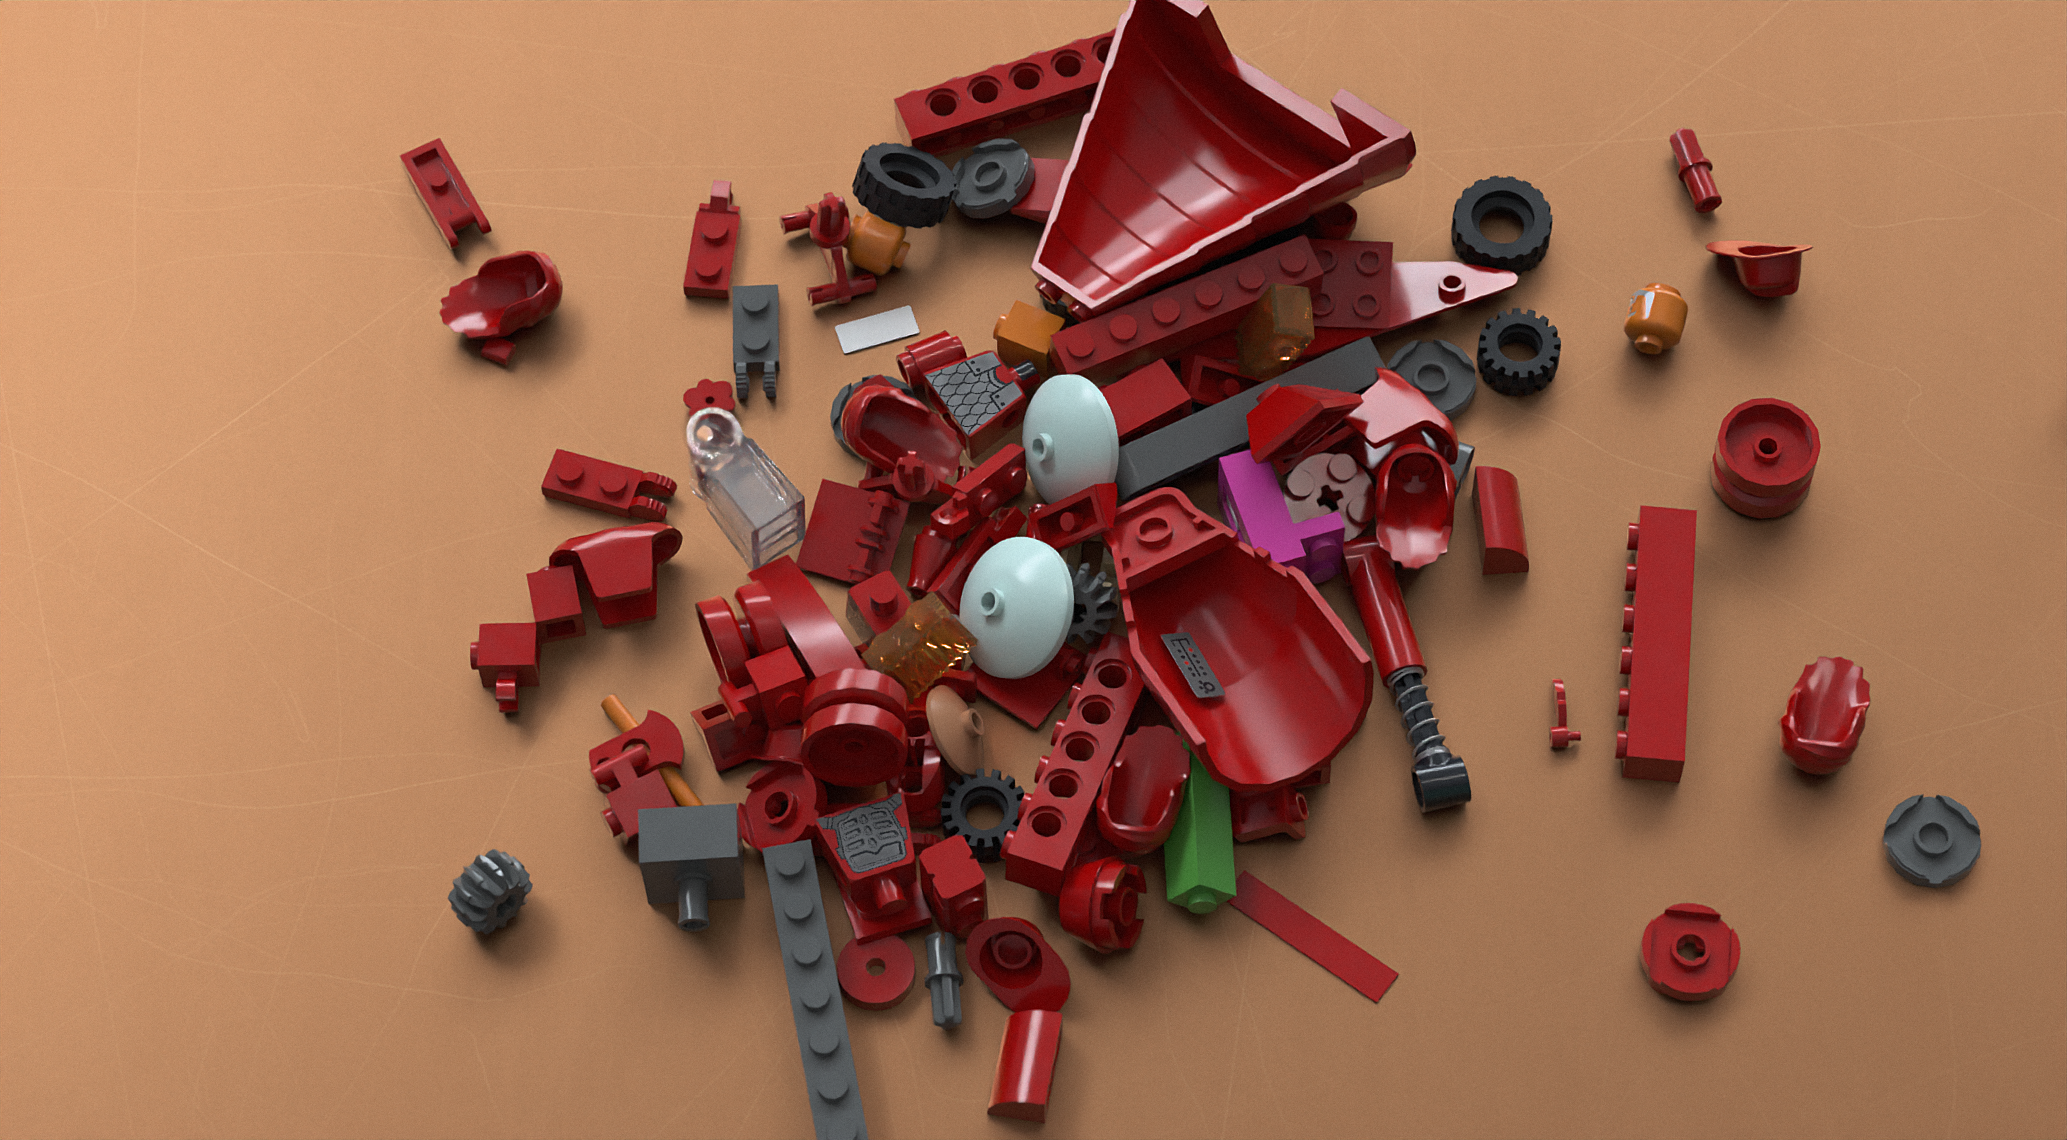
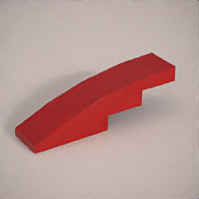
M788 554L746 573L750 583L759 580L764 586L780 618L788 645L794 651L806 674L810 673L813 679L833 670L849 668L866 669L822 598Z

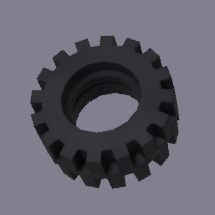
M1512 308L1511 315H1507L1504 310L1497 314V320L1491 317L1486 322V326L1482 328L1479 337L1477 367L1479 373H1484L1483 380L1488 385L1495 382L1494 390L1502 393L1504 388L1509 389L1510 396H1517L1518 391H1523L1524 395L1527 396L1533 394L1534 387L1541 391L1546 388L1547 381L1551 382L1559 364L1561 340L1560 337H1557L1558 330L1555 325L1548 327L1549 319L1544 315L1538 319L1535 317L1536 311L1528 309L1527 314H1521L1520 308ZM1510 343H1524L1532 347L1538 356L1525 362L1512 361L1506 358L1499 349Z

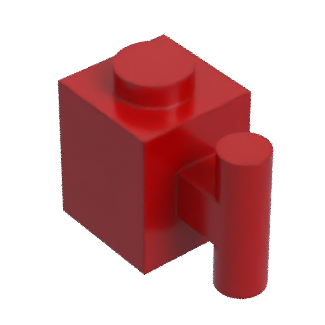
M788 645L744 662L750 685L737 689L732 681H725L717 689L736 727L745 728L749 726L752 722V715L750 713L761 710L767 724L773 730L801 719L802 700L808 683L804 672Z
M642 744L589 769L597 786L615 779L619 787L605 795L604 805L606 809L600 813L611 836L614 838L620 835L625 846L639 839L638 809L677 807L658 769L638 778L634 771V768L650 761Z

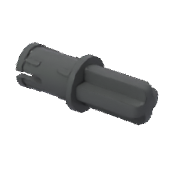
M936 932L930 934L925 939L929 974L926 975L924 980L925 987L931 993L933 1024L941 1027L942 1030H950L952 1027L959 1026L962 1022L959 987L963 984V975L957 969L956 936L945 932V944H941V933Z

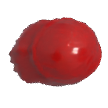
M516 251L488 259L479 268L477 275L462 280L460 284L450 287L449 295L440 300L443 308L440 309L439 315L442 317L444 325L449 326L455 333L465 334L468 339H489L507 336L519 328L533 327L538 321L546 318L558 308L563 293L561 275L558 272L557 266L553 264L550 257L544 252Z
M878 384L866 386L854 394L846 403L840 423L843 438L849 449L863 460L891 474L894 473L897 467L898 458L907 457L908 451L913 450L918 453L919 460L925 461L931 467L934 477L942 482H945L947 477L952 478L959 468L962 444L958 443L955 438L957 431L945 424L919 400L906 396L900 388L883 387Z
M1405 444L1394 449L1385 458L1377 474L1375 492L1376 537L1381 548L1390 555L1392 562H1401L1403 569L1418 570L1426 564L1437 561L1438 556L1446 555L1447 545L1453 532L1454 493L1457 480L1450 465L1442 455L1420 444Z
M1839 656L1834 658L1818 657L1817 662L1814 664L1805 665L1802 675L1788 696L1784 714L1778 720L1780 727V750L1792 765L1807 773L1827 775L1840 770L1851 760L1865 728L1866 713L1871 701L1869 696L1870 683L1863 678L1862 667L1854 666L1852 660Z
M1160 724L1153 727L1139 726L1135 734L1126 735L1121 749L1103 778L1101 794L1095 800L1098 815L1097 826L1100 834L1111 845L1122 852L1147 853L1157 849L1170 837L1173 827L1177 823L1178 813L1183 802L1186 783L1190 777L1191 769L1189 763L1190 753L1183 748L1182 736L1175 735L1172 728Z

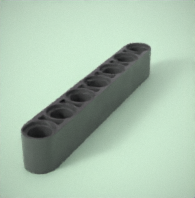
M1365 337L1120 447L1114 483L1117 485V493L1121 501L1124 502L1210 464L1220 457L1227 456L1249 446L1246 415L1259 405L1256 398L1275 384H1280L1281 387L1302 384L1331 390L1338 388L1343 392L1363 394L1376 383L1375 367L1386 368L1371 338Z

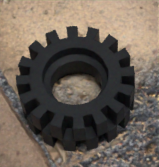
M984 768L976 769V778L971 779L969 774L960 775L961 784L958 785L953 780L948 786L949 795L944 793L941 808L943 834L945 840L956 834L957 836L963 835L972 853L977 855L978 863H986V855H993L994 862L1002 860L1000 853L1007 832L1009 830L1016 832L1021 822L1017 820V815L1025 793L1021 785L1015 788V779L1010 775L1003 781L1001 780V771L992 769L991 777H985ZM984 802L996 804L1004 814L998 826L983 830L974 828L968 823L966 815L973 805Z

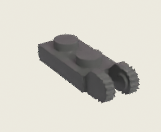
M778 284L733 286L734 373L736 372L737 398H748V392L750 391L748 372L761 371L765 373L763 376V391L766 397H776V371H780Z

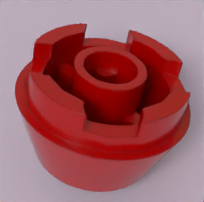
M1111 856L1074 866L1068 872L1060 894L1059 915L1064 932L1103 954L1110 953L1120 947L1131 948L1136 943L1144 924V919H1136L1138 893L1147 894L1146 881L1141 868L1137 865L1125 863L1118 856Z

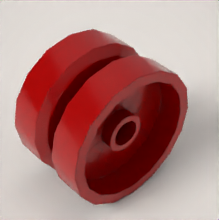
M1751 399L1735 406L1722 420L1710 467L1712 485L1721 500L1738 513L1755 518L1779 517L1795 510L1808 495L1819 457L1821 444L1817 427L1807 413L1794 404L1779 399Z
M759 580L735 589L733 601L738 619H736L726 599L720 595L695 604L700 629L721 683L732 681L737 689L750 685L744 665L745 661L788 646L780 618Z
M858 668L833 670L815 678L805 688L802 700L801 721L803 728L800 739V757L804 767L821 780L834 785L850 787L877 785L897 775L904 768L908 755L906 727L909 719V699L904 687L890 676L874 670Z

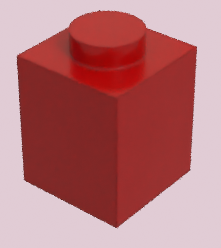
M550 565L541 568L537 572L527 573L535 623H537L541 644L587 635L573 565L562 567Z

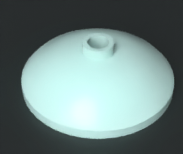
M1075 374L1058 375L1048 379L1036 391L1028 406L1023 424L1022 444L1023 448H1025L1026 467L1037 491L1051 505L1094 484L1114 483L1118 467L1119 443L1112 411L1103 394L1091 381Z
M1014 537L1001 541L991 547L978 560L970 572L961 596L959 612L960 630L969 656L986 673L1004 679L1028 677L1044 668L1063 645L1072 621L1074 591L1069 570L1058 552L1042 541L1028 537Z

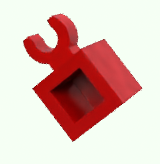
M537 623L479 624V641L471 642V669L479 670L483 687H496V701H499V713L519 712V687L540 686L542 644Z

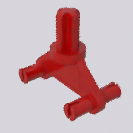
M833 192L825 193L823 200L818 204L805 205V211L779 216L783 234L809 228L810 238L820 247L832 278V283L806 289L810 306L836 300L838 304L851 302V296L877 290L876 280L872 272L847 279L842 246L848 241L850 236L849 212L842 196L835 197Z
M913 450L908 451L907 457L898 458L897 467L894 473L883 476V470L867 461L864 479L859 480L857 484L859 489L874 493L876 490L894 495L895 499H903L910 502L919 501L943 505L953 498L952 486L936 479L931 467L925 461L919 460L918 453ZM959 466L956 483L966 476V466ZM969 466L968 474L976 468ZM967 532L963 533V534L960 535L959 537H960V538L966 537V536H967Z

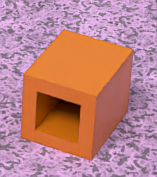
M1016 300L1009 314H1001L994 328L993 339L997 340L998 357L1000 360L1012 365L1029 359L1035 366L1038 374L1047 378L1055 365L1050 356V335L1065 330L1066 319Z

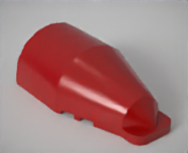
M1162 487L1115 509L1114 528L1102 533L1101 538L1104 547L1114 559L1135 669L1151 695L1212 780L1235 791H1270L1300 781L1333 760L1359 731L1373 699L1374 671L1370 657L1306 575L1292 565L1286 568L1271 559L1270 552L1258 546L1254 549L1239 540L1237 532L1195 508L1188 497L1179 489ZM1188 632L1226 694L1198 698L1162 640L1161 635Z

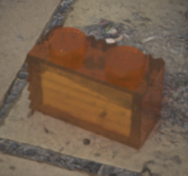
M1273 283L1234 328V331L1237 333L1234 339L1238 342L1235 347L1239 350L1236 353L1239 357L1236 363L1240 366L1237 371L1241 375L1254 376L1260 381H1268L1285 373V370L1289 369L1288 366L1292 365L1293 361H1296V357L1300 356L1303 349L1307 348V344H1311V340L1315 339L1311 297L1308 287Z
M931 591L922 600L912 603L905 615L887 632L878 634L872 640L870 647L861 656L872 670L892 677L904 687L909 704H913L914 698H920L921 692L927 691L928 685H934L935 679L941 678L942 672H948L949 666L955 665L957 659H962L964 653H969L972 646H977L978 640L963 621Z

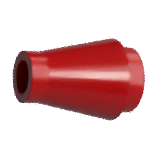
M930 525L924 526L921 534L915 535L910 575L906 586L908 592L918 597L931 598L926 592L957 552V537L953 540L949 539L948 536L931 530Z

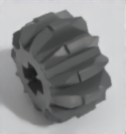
M1068 563L1066 566L1073 584L1075 603L1066 641L1068 644L1074 643L1079 634L1088 644L1093 642L1096 632L1103 635L1110 629L1111 623L1109 619L1115 618L1119 610L1118 605L1111 602L1117 595V587H1103L1102 584L1107 578L1106 571L1100 572L1096 577L1090 575L1089 563L1082 564L1078 573Z
M493 849L488 851L485 856L477 855L469 867L463 866L464 872L460 877L454 879L453 885L455 888L448 896V900L452 904L451 909L457 914L456 917L466 927L470 926L475 932L482 931L487 935L493 932L496 927L504 928L507 920L511 917H517L519 908L528 902L526 895L531 891L533 884L529 880L530 874L524 870L525 866L514 856L510 857L506 852L500 853Z

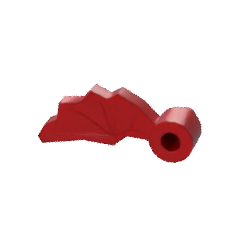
M1552 679L1557 726H1552L1549 729L1551 748L1568 747L1569 741H1581L1580 731L1568 732L1567 706L1563 681L1561 679Z

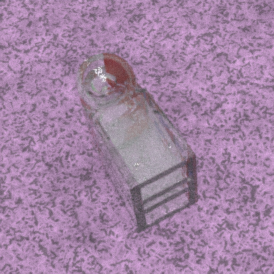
M707 407L697 411L690 418L686 427L690 488L694 495L706 503L707 511L751 571L769 563L804 539L806 533L805 497L752 438H747L742 433L738 420L730 412L719 407Z

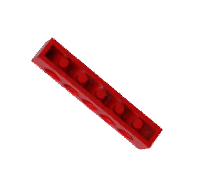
M1117 27L1104 34L1091 38L1076 39L1062 47L1049 51H1037L1020 60L1007 64H995L987 70L965 77H953L945 83L923 90H911L903 96L894 98L896 125L905 146L916 147L918 150L928 152L937 158L1090 110Z
M1107 632L1104 635L1099 648L1093 646L1090 648L1083 669V673L1087 674L1083 684L1077 682L1074 684L1067 704V709L1071 711L1066 720L1059 719L1057 721L1051 738V746L1054 747L1050 757L1044 755L1041 757L1034 777V783H1037L1033 794L1025 793L1017 815V820L1021 822L1016 832L1012 830L1007 832L1001 848L1000 858L1006 859L1005 880L1060 897L1063 882L1068 872L1074 867L1097 815L1095 800L1101 794L1103 778L1121 749L1125 736L1132 735L1150 694L1135 669L1129 638ZM1057 797H1066L1068 799H1060ZM1042 834H1048V835H1051V836H1050V837H1044V836H1041V835H1042Z

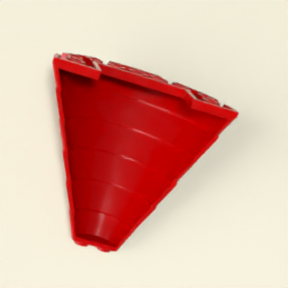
M1129 0L1126 13L1120 16L1090 111L1084 114L1069 164L1065 166L1049 219L1045 225L1030 267L1031 271L1039 279L1034 287L1050 303L1056 304L1060 299L1069 306L1067 308L1068 312L1080 323L1113 311L1146 295L1148 291L1199 271L1204 265L1251 247L1259 240L1303 223L1309 217L1357 198L1363 192L1401 178L1413 166L1411 161L1417 153L1412 132L1343 88L1330 101L1338 118L1336 119L1230 52L1208 4L1201 0Z

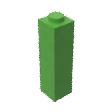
M1183 739V748L1190 753L1189 763L1191 772L1186 783L1177 823L1173 827L1170 837L1164 842L1167 902L1187 907L1193 913L1204 914L1216 910L1218 905L1236 896L1229 787L1212 780Z

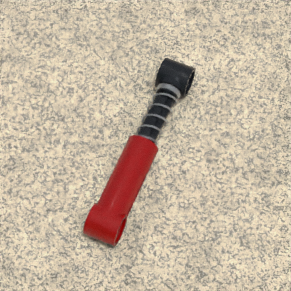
M1376 534L1344 541L1341 567L1343 580L1346 586L1352 590L1383 686L1389 688L1390 692L1397 696L1396 710L1403 713L1400 721L1401 725L1409 731L1406 737L1407 743L1414 746L1412 758L1415 766L1411 767V778L1419 808L1423 813L1470 802L1471 787L1461 756H1454L1442 744L1445 736L1439 735L1437 729L1440 720L1433 717L1431 708L1434 706V703L1428 701L1425 693L1428 690V686L1422 685L1421 682L1428 670L1395 576L1394 562H1392L1390 555L1381 548Z

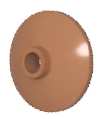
M944 685L931 689L927 695L926 713L934 741L944 759L957 773L973 776L976 774V769H982L984 762L981 735L984 734L985 727L982 717L976 709H970L953 689Z

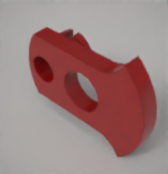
M647 709L645 720L640 725L589 750L590 767L593 768L623 753L630 745L637 743L647 746L650 749L648 756L650 761L634 768L638 778L664 767H675L681 770L685 758L684 744L679 729L668 717ZM615 779L600 786L595 784V787L603 793H610L619 788Z

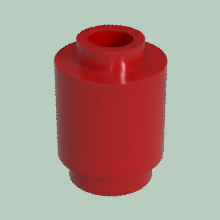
M944 330L905 346L904 352L896 355V362L904 382L911 389L916 386L924 389V373L967 358V354L960 338L957 335L951 337Z

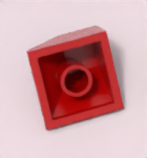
M1275 384L1269 387L1256 398L1259 405L1246 415L1251 457L1256 464L1298 457L1363 404L1364 400L1360 394L1302 384L1281 387L1280 384Z

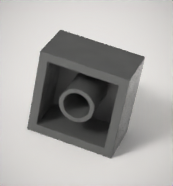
M736 803L638 809L639 864L648 904L679 902V928L684 931L696 932L705 930L710 926L708 900L745 898L744 845Z

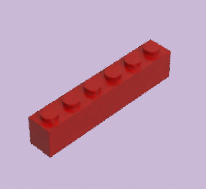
M1304 234L1050 335V356L1059 375L1075 374L1096 384L1134 369L1139 365L1147 364L1320 295L1324 273Z
M1640 505L1637 523H1628L1626 550L1635 552L1634 564L1626 563L1624 591L1632 592V605L1624 604L1621 631L1623 633H1630L1629 646L1621 647L1619 674L1628 675L1627 688H1619L1617 701V716L1625 717V731L1617 730L1614 759L1623 760V778L1680 783L1686 751L1697 510Z

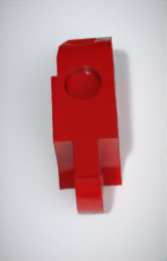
M917 686L906 692L909 699V719L906 727L908 755L904 768L893 778L886 780L888 795L903 792L907 812H920L934 807L942 799L945 792L947 761L934 741L926 713L927 695L934 688L932 686ZM913 785L922 786V789L916 793L907 791Z

